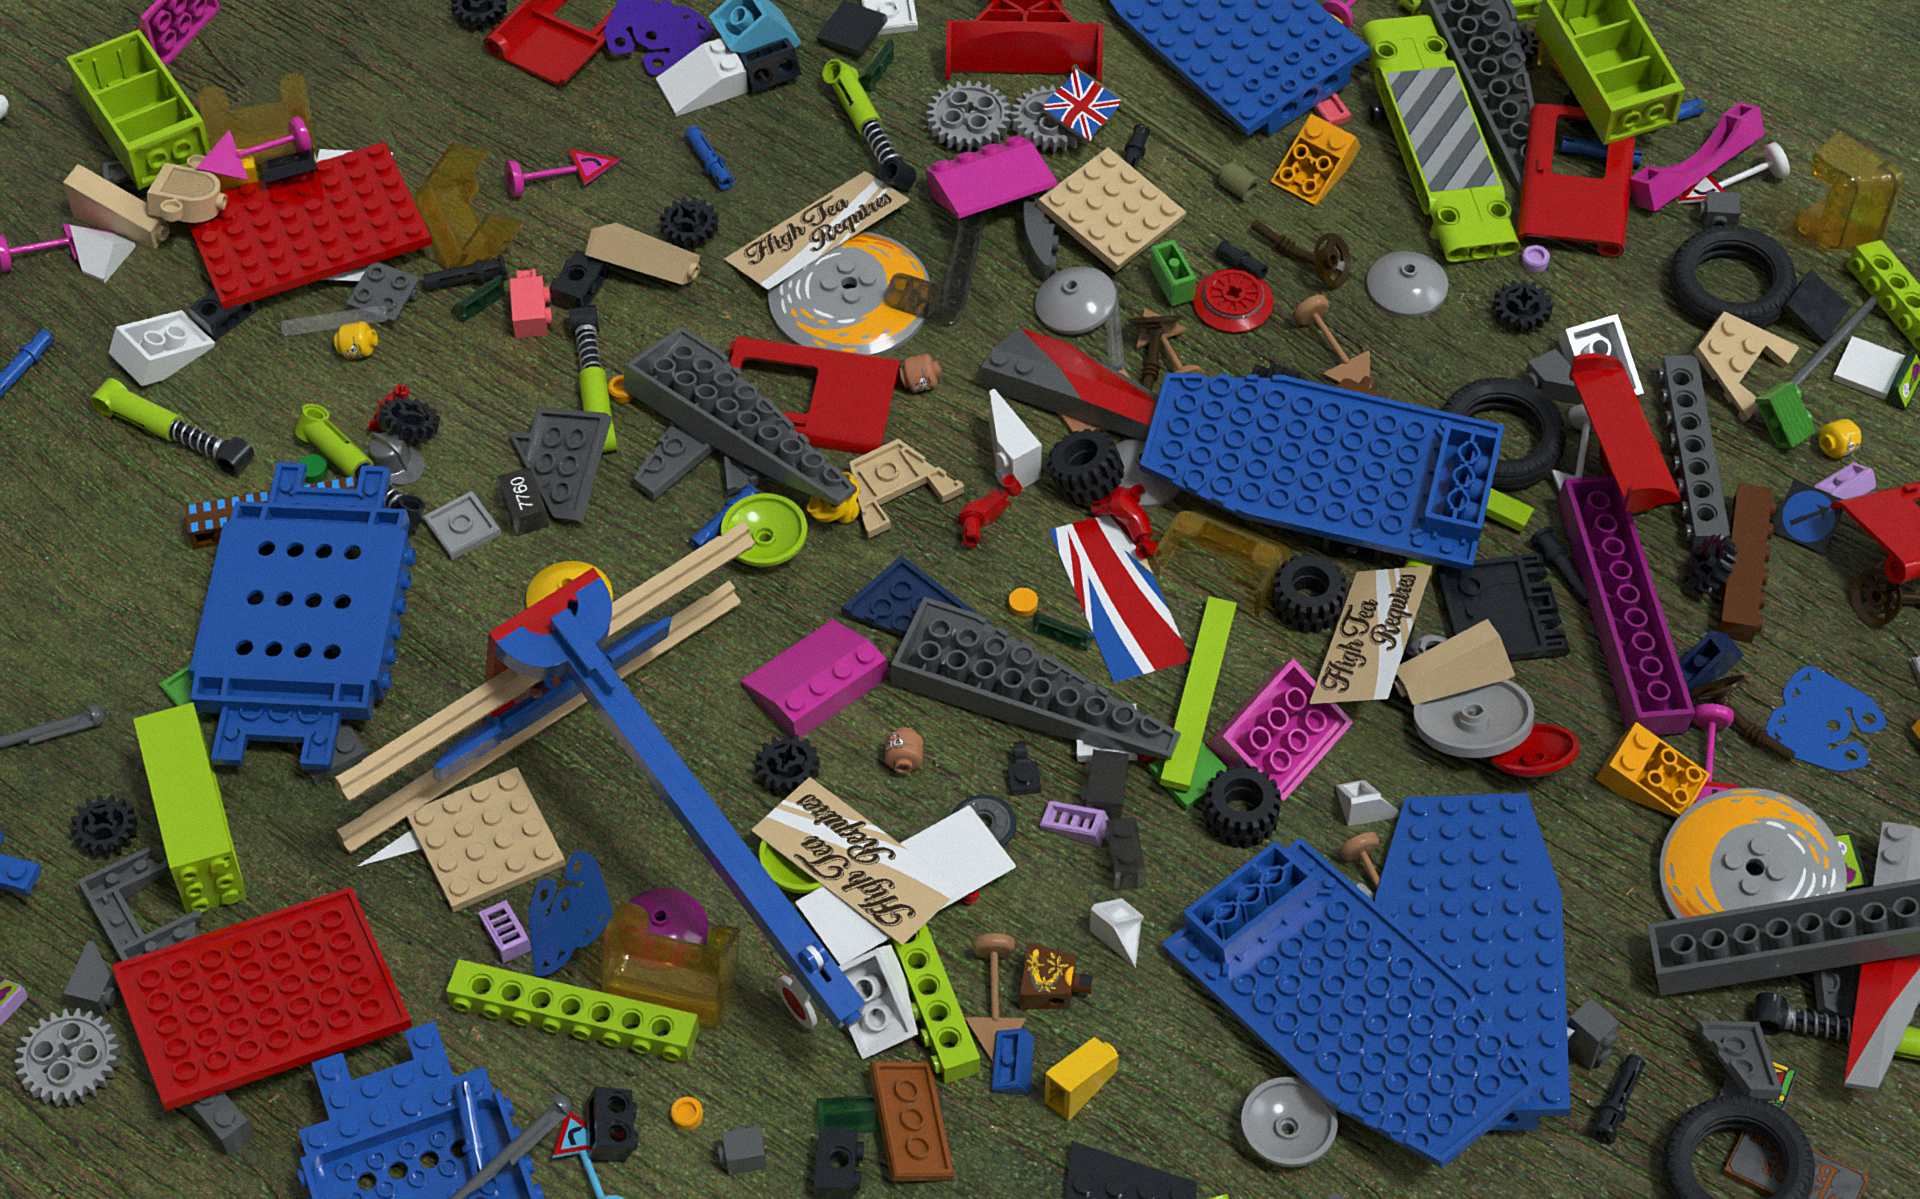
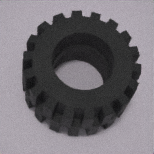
M1084 429L1081 432L1078 430L1073 432L1072 435L1064 436L1061 442H1056L1054 445L1055 449L1050 450L1048 454L1047 465L1062 498L1065 497L1066 501H1075L1076 504H1082L1083 502H1087V504L1093 503L1095 499L1101 500L1106 494L1110 495L1114 492L1113 488L1120 485V479L1124 477V464L1113 439L1110 438L1108 433H1102L1098 429L1093 431L1091 429Z
M1309 553L1302 554L1300 558L1295 555L1290 558V562L1285 560L1281 564V568L1277 569L1273 583L1271 603L1272 608H1275L1274 614L1276 617H1282L1281 623L1285 626L1290 624L1291 629L1297 631L1300 628L1303 629L1304 633H1309L1313 629L1315 632H1320L1322 627L1327 629L1332 627L1333 621L1337 622L1340 619L1347 590L1346 577L1344 573H1340L1341 568L1337 564L1332 565V560L1329 558L1321 559V555L1315 554L1314 557H1310ZM1310 589L1321 595L1307 597L1299 594L1297 591Z
M1239 764V768H1234L1231 765L1227 767L1226 772L1220 770L1216 773V778L1212 777L1205 792L1203 817H1205L1206 827L1211 828L1210 834L1214 838L1220 836V842L1224 844L1228 841L1232 843V847L1238 848V844H1244V847L1248 848L1251 847L1253 842L1259 845L1263 843L1264 837L1269 839L1272 836L1273 830H1276L1278 825L1281 792L1280 789H1277V782L1274 779L1269 780L1270 774L1266 771L1260 773L1258 772V767L1252 766L1249 769L1246 768V764ZM1243 800L1252 803L1256 809L1240 812L1228 806V803Z

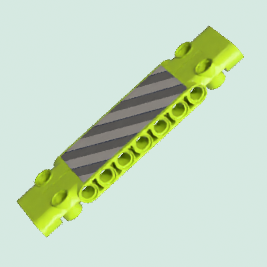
M1428 15L1367 22L1363 25L1361 33L1366 45L1370 47L1372 57L1369 66L1375 73L1376 88L1422 211L1425 215L1431 214L1432 216L1431 233L1439 239L1447 261L1460 262L1504 257L1514 254L1520 248V244L1509 218L1511 207L1505 202L1504 187L1456 64L1453 60H1448L1445 53L1447 43L1438 35L1432 18Z

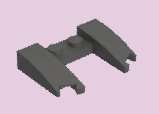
M149 847L77 880L81 894L91 912L102 926L118 955L119 962L201 936V934H195L196 923L202 921L200 909L145 935L142 932L125 899L171 871L167 858L161 864L149 858L152 854V849Z

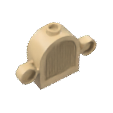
M190 156L187 159V167L164 163L147 192L148 215L162 217L169 222L178 220L198 223L214 218L220 212V209H225L227 195L220 193L219 179L208 171L196 169L206 156Z

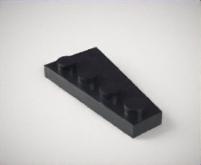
M1071 1141L1066 1199H1196L1197 1182Z

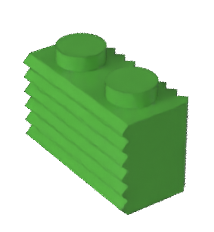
M1171 240L1151 247L1150 268L1170 304L1175 306L1194 300L1197 276L1194 275L1192 268H1190L1188 260H1185L1186 256H1183L1177 241Z
M1793 382L1777 383L1755 399V403L1760 409L1759 412L1762 414L1761 417L1764 418L1766 427L1769 428L1768 431L1771 433L1777 448L1796 447L1797 444H1800V442L1816 432L1812 424L1813 417L1805 409L1801 400L1802 393Z

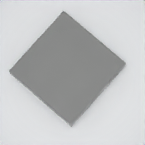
M473 491L422 516L423 522L451 561L501 535L499 526Z

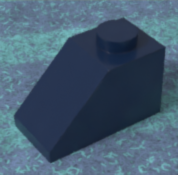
M1713 630L1709 631L1679 661L1688 692L1725 675L1744 656L1727 634Z

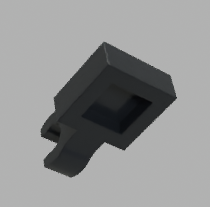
M1025 741L1013 742L1015 764L1007 765L1011 796L1041 793L1037 761L1028 762Z

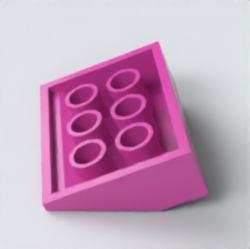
M156 0L140 17L135 30L140 29L166 67L220 10L219 1Z
M1022 136L1009 137L1006 139V142L998 145H985L982 147V150L974 153H961L957 156L958 158L950 161H937L933 163L932 167L925 169L932 199L958 218L1058 186L1056 178L1033 143Z
M832 619L741 680V685L792 739L796 734L801 738L888 678L887 658L868 639Z
M1292 658L1276 667L1207 745L1227 766L1233 765L1234 768H1239V764H1246V768L1249 769L1252 766L1258 767V772L1260 773L1266 771L1270 774L1269 780L1274 779L1277 782V789H1280L1281 792L1280 800L1283 802L1354 722L1335 702L1310 704L1316 682Z

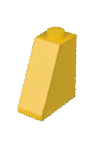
M1093 1037L1046 1072L1044 1102L1069 1121L1118 1070L1119 1055L1109 1043H1102L1096 1037Z

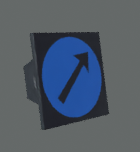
M1794 479L1774 521L1773 533L1824 554L1843 514L1841 508L1832 510L1829 506L1831 503L1843 499Z

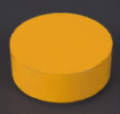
M624 375L616 376L610 380L608 391L613 401L626 403L634 398L633 395L624 390Z
M1018 588L1010 594L1009 609L1014 615L1028 617L1036 612L1038 597L1033 590Z
M682 1097L676 1100L671 1107L673 1124L681 1130H692L698 1127L703 1120L701 1103L693 1097Z

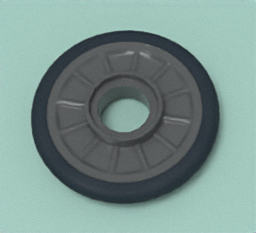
M975 795L963 800L954 809L952 814L970 805L980 819L986 818L990 820L992 824L988 829L1002 847L1007 845L1015 834L1017 825L1015 814L1012 808L998 797Z

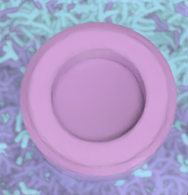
M1532 245L1523 251L1521 262L1527 270L1540 272L1547 268L1550 255L1544 247Z

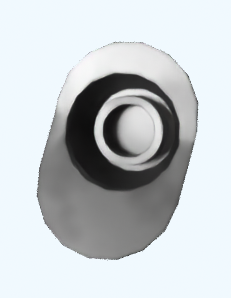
M373 432L369 446L364 451L373 461V466L390 467V482L394 485L404 486L419 480L425 470L423 457L407 445L403 439H398L399 435H389V432L379 434Z

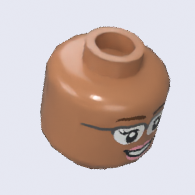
M925 353L905 359L903 367H900V375L905 389L909 388L912 392L918 393L936 388L938 377L942 376V370L939 361H933L932 357Z
M901 727L896 729L885 740V763L901 774H907L919 768L923 762V738L911 728Z

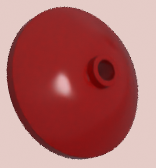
M1534 724L1531 733L1520 745L1505 753L1490 756L1489 759L1496 768L1513 776L1524 778L1545 777L1566 768L1575 760L1580 750L1579 740L1573 732L1566 728L1549 724Z

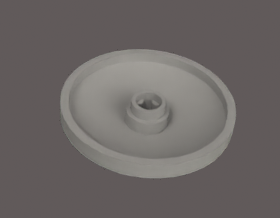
M1507 679L1414 705V725L1423 741L1438 751L1466 758L1490 757L1512 750L1525 741L1533 729L1534 705L1530 696L1523 688Z

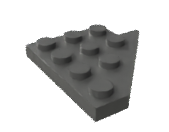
M537 407L530 433H510L552 516L559 521L583 524L612 419L607 413Z

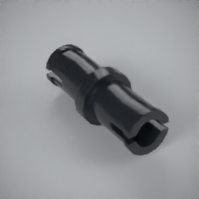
M1144 124L1134 126L1131 139L1124 148L1125 156L1123 160L1136 171L1140 159L1145 155V144L1150 134L1149 127H1146L1144 133H1142L1145 127Z
M1224 240L1216 248V256L1233 264L1234 269L1243 270L1255 276L1258 281L1266 276L1269 269L1268 265L1251 257L1250 252L1246 250L1241 251Z

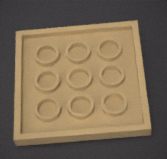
M1108 147L1059 183L1058 186H1055L1039 198L1037 203L1038 208L1115 272L1180 223L1187 213Z
M518 767L421 806V808L412 812L411 815L408 814L407 817L412 831L453 913L566 865L565 858Z

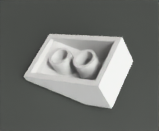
M722 37L701 44L656 78V83L676 117L748 92L746 69L736 52L729 49Z
M180 310L116 327L109 354L141 386L165 380L213 348L215 342L184 311Z
M1618 314L1568 328L1557 336L1564 358L1570 365H1572L1575 355L1597 353L1612 356L1623 364L1636 395L1644 393Z
M995 389L990 390L989 427L996 466L995 474L1001 485L1006 475L1013 474L1023 489L1041 479L1042 445Z
M891 945L878 947L838 966L866 1002L861 1013L862 1019L849 1028L862 1060L918 1035L904 973Z

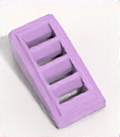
M1049 801L1039 826L1041 829L1100 847L1109 827V820L1106 812L1103 810ZM1059 812L1062 814L1059 819V822L1057 823L1054 822V820L1057 816V813ZM1069 817H1073L1070 825H1067ZM1081 820H1083V826L1079 827Z
M507 900L478 912L503 963L532 951L530 941ZM503 911L505 912L504 915L489 920V917L494 916ZM507 919L509 920L508 923H505L497 928H494V925L503 922ZM512 927H513V929H514V930H512V931H510V932H508V933H505V934H503V935H501V936L498 935L499 933H501V932H503V931H506V930H508V929H510V928H512ZM514 936L518 937L510 942L503 944V941L508 940Z

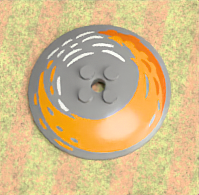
M860 231L768 289V302L775 325L792 344L881 356L905 344L922 327L930 310L931 285L925 267L907 247L889 237ZM846 284H853L856 286L855 288L849 289L843 288V286Z
M1735 788L1720 791L1690 806L1671 827L1664 841L1659 862V880L1662 895L1674 919L1846 891L1847 872L1842 850L1825 822L1799 801L1784 794L1760 788ZM1757 863L1762 867L1763 873L1758 876L1751 875L1747 872L1746 865Z

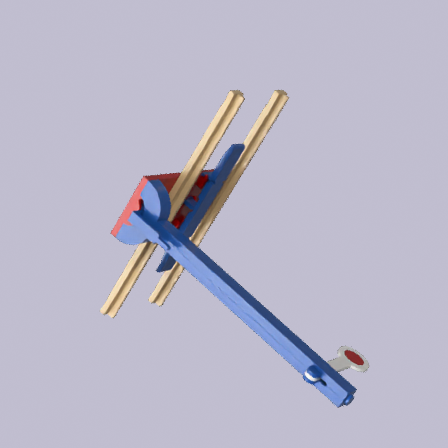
M744 520L722 536L714 538L613 603L604 581L596 570L591 568L490 631L484 684L366 757L358 765L335 777L336 790L341 796H345L348 802L360 797V795H363V793L370 791V788L373 789L374 786H377L383 780L403 770V767L406 768L407 765L409 766L416 759L423 757L429 751L449 741V738L452 739V736L455 737L456 734H459V732H462V730H465V728L475 724V722L482 718L481 727L453 744L440 756L433 769L362 813V816L336 830L337 841L350 854L366 845L367 842L370 843V840L373 841V838L383 834L392 826L405 820L408 814L411 815L412 812L421 808V806L433 802L436 798L446 794V792L471 778V776H474V774H477L486 766L499 760V758H502V756H505V754H508V752H511L520 744H523L530 738L532 739L533 736L535 737L545 729H548V727H551V725H554V723H557V721H560V719H563V717H566V715H569V713H572V711H575V709H578V707L589 702L794 974L793 980L786 975H782L776 980L778 991L794 1017L809 1029L817 1024L816 1014L809 1002L810 998L814 1000L835 1030L844 1025L850 1028L863 1017L861 1013L866 1002L622 681L630 674L632 675L660 655L677 646V644H680V642H683V640H686V638H689V636L692 637V635H695V633H698V631H701V629H704L713 621L718 620V618H721V616H724L733 608H737L741 604V600L734 593V585L729 580L708 596L705 595L674 616H667L659 622H650L636 628L603 650L601 649L606 639H609L615 633L618 634V631L621 632V629L624 630V628L640 620V618H643V616H646V614H649L658 606L668 602V600H671V598H674V596H677V594H680L696 582L698 583V581L714 573V571H717V569H720V567H723V565H726V563H729L738 555L741 556V553L744 554V552L750 550L756 542L750 536V528Z

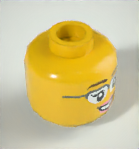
M360 321L343 324L338 332L335 333L334 342L339 354H342L346 359L368 357L373 353L374 346L378 344V336L376 331L371 329L366 322Z
M1843 418L1826 424L1819 432L1820 448L1827 456L1835 459L1854 453L1860 447L1861 431L1849 419Z

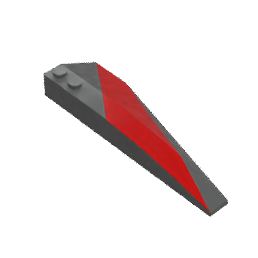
M1019 327L992 349L981 367L983 386L986 390L995 389L999 394L1147 441L1159 395L1070 343Z

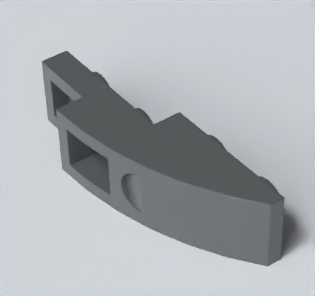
M1047 189L1035 194V202L1024 201L1023 221L1024 242L1027 254L1043 282L1050 277L1051 272H1056L1057 256H1052L1053 251L1058 252L1059 235H1054V224H1050V217L1037 207L1039 198L1047 193Z

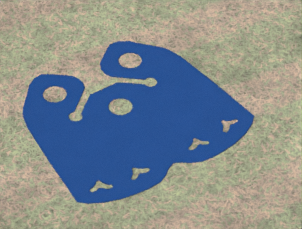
M1811 665L1798 670L1790 678L1783 690L1785 705L1774 710L1768 720L1766 727L1768 735L1776 739L1774 733H1777L1781 738L1778 741L1796 752L1794 758L1826 769L1846 771L1866 766L1869 759L1862 744L1852 741L1836 746L1833 750L1829 749L1827 745L1847 739L1853 726L1848 713L1845 711L1847 707L1853 710L1854 720L1858 729L1862 732L1873 733L1885 728L1887 724L1886 718L1878 705L1861 691ZM1809 673V677L1811 680L1802 681L1801 679L1807 677V674ZM1795 688H1797L1801 694L1793 697L1792 695L1796 692ZM1870 713L1875 716L1876 721L1873 724H1867L1863 721V715ZM1784 715L1786 723L1778 724V722L1782 720L1781 717ZM1835 720L1840 724V728L1837 731H1832L1828 729L1827 722ZM1848 750L1855 751L1858 754L1857 760H1847L1845 752Z
M581 850L575 851L572 854L565 869V878L573 882L580 883L583 881V887L580 889L578 886L568 885L556 895L548 916H546L545 912L549 908L555 894L556 883L554 880L541 879L536 886L529 909V928L535 976H547L567 963L573 950L577 947H586L601 934L612 917L613 909L598 863L592 855ZM580 860L582 868L578 873H574L573 866L576 861ZM545 888L548 889L546 900L540 901L541 891ZM569 898V908L566 911H562L561 905L563 900ZM606 914V916L602 919L601 923L599 924L600 915L603 916ZM586 930L591 931V934H587L585 938H583V936L586 933ZM565 951V954L561 955L559 960H557L559 957V952ZM545 961L550 964L549 966H544L543 968H541L544 965Z

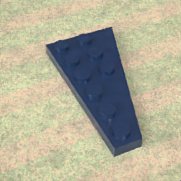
M902 555L841 607L843 615L901 637H905L923 597L977 613Z

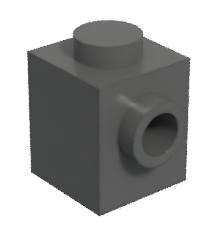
M1707 191L1705 201L1700 202L1698 217L1703 218V229L1720 225H1736L1737 227L1740 217V194Z
M760 1126L751 1128L734 1127L727 1132H722L723 1144L717 1145L720 1164H727L728 1175L766 1169Z

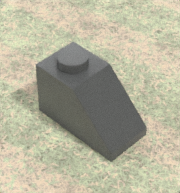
M1556 348L1528 362L1525 375L1526 383L1540 389L1552 400L1576 405L1583 404L1574 382L1569 379L1571 365Z
M88 940L63 994L69 1008L75 1010L80 1008L83 1012L88 1013L92 1011L95 1015L105 1017L109 1006L112 1007L116 1001L117 989L94 941Z

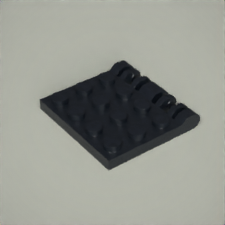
M1541 553L1474 560L1472 571L1441 564L1437 565L1436 575L1453 637L1488 619L1500 635L1509 661L1543 656L1550 658L1567 656L1570 653L1567 639H1565V631L1561 628L1553 629L1559 627L1562 620L1558 614L1559 610L1554 593L1551 592V583L1547 581L1541 582L1548 576L1543 555Z

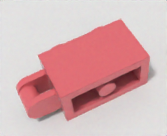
M536 269L516 270L517 278L510 279L512 321L515 338L548 335L547 324H553L551 307L546 308V303H551L550 287H544L543 276H537Z

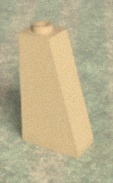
M77 164L63 181L75 219L103 230L114 232L116 235L152 249H156L168 237L170 230L167 220H164L162 217L148 215L146 202L87 168Z
M616 222L591 229L585 252L587 256L681 285L694 281L699 274L700 265L698 263L700 255Z
M1486 619L1400 664L1396 673L1398 680L1393 683L1401 697L1407 696L1412 705L1507 680L1514 677L1515 674L1500 635L1490 621Z

